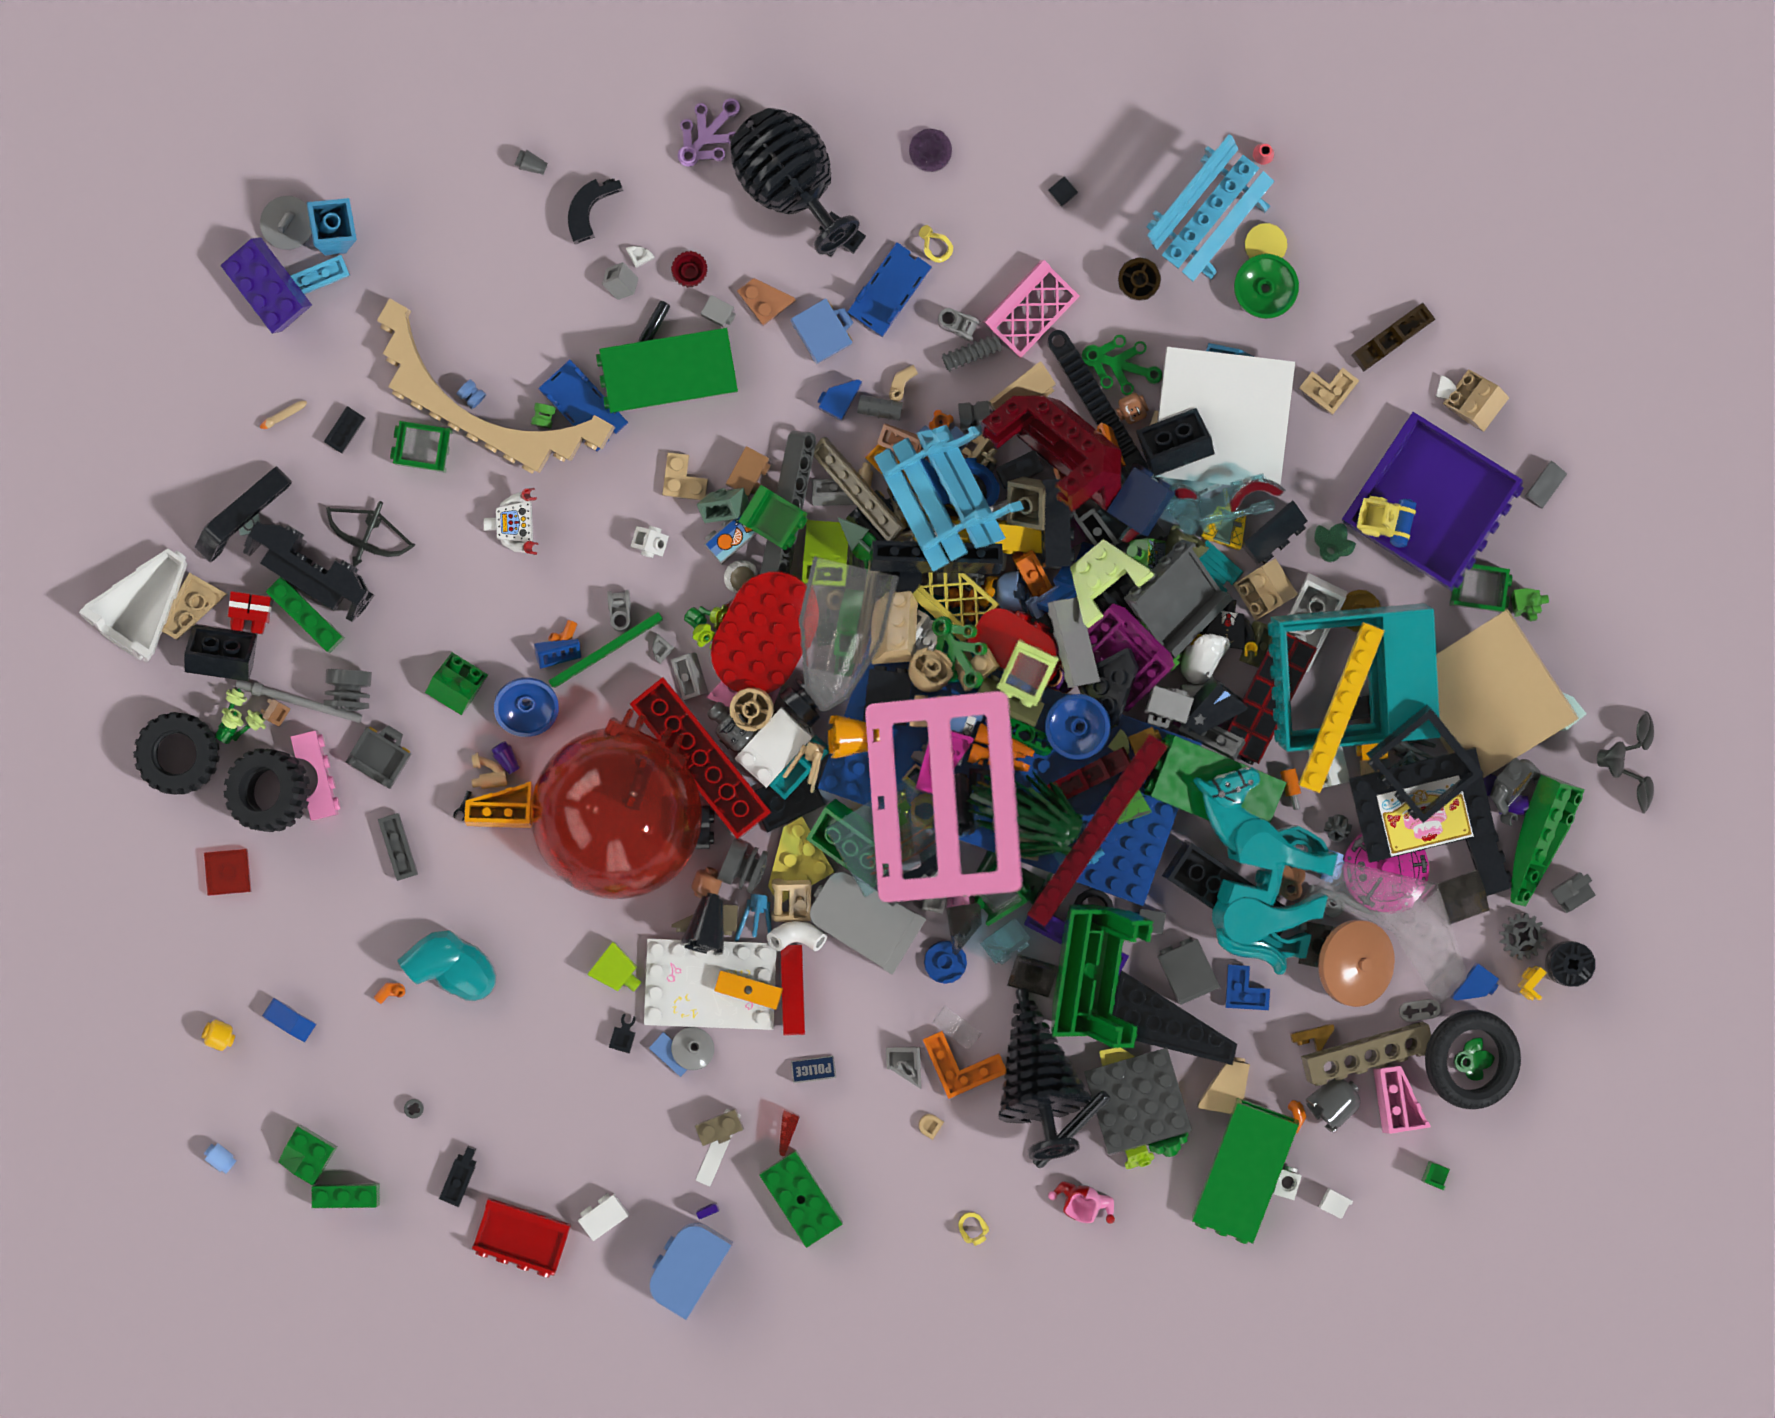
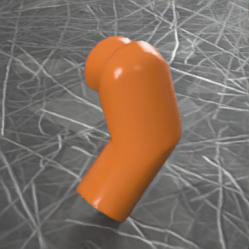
M974 588L971 589L967 598L974 597ZM966 600L964 613H974L975 600ZM965 616V620L968 619L972 622L976 619V616Z
M568 620L564 631L559 634L551 633L548 641L571 640L578 624Z
M388 982L373 998L382 1004L388 996L403 997L406 992L405 987L401 983Z
M1292 1100L1288 1104V1110L1292 1111L1293 1117L1299 1120V1127L1296 1132L1298 1134L1306 1119V1113L1301 1102Z

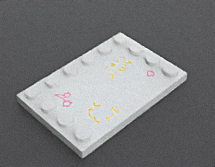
M647 939L644 1025L774 1030V1009L714 991L720 970L775 986L777 951L769 943L724 941L723 954L713 955L714 951L712 950L704 954L684 948L685 945H680L681 940ZM751 986L746 987L748 994L752 992Z

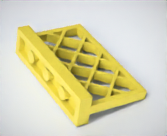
M922 572L929 574V585H920L913 593L916 601L936 619L941 616L948 617L953 625L965 626V616L975 615L976 627L980 620L979 615L986 613L979 612V599H987L992 604L987 611L996 609L1000 605L966 573H958L959 583L948 584L947 573H943L944 584L933 585L932 573ZM963 585H971L974 588V597L963 598ZM948 586H959L960 598L949 599ZM933 587H944L945 599L937 600L934 597ZM965 600H975L974 613H964ZM960 601V614H952L949 611V602ZM952 633L962 642H967L969 639L964 637L963 634Z

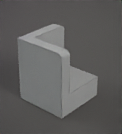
M622 262L606 269L602 285L619 300L635 293L638 277Z

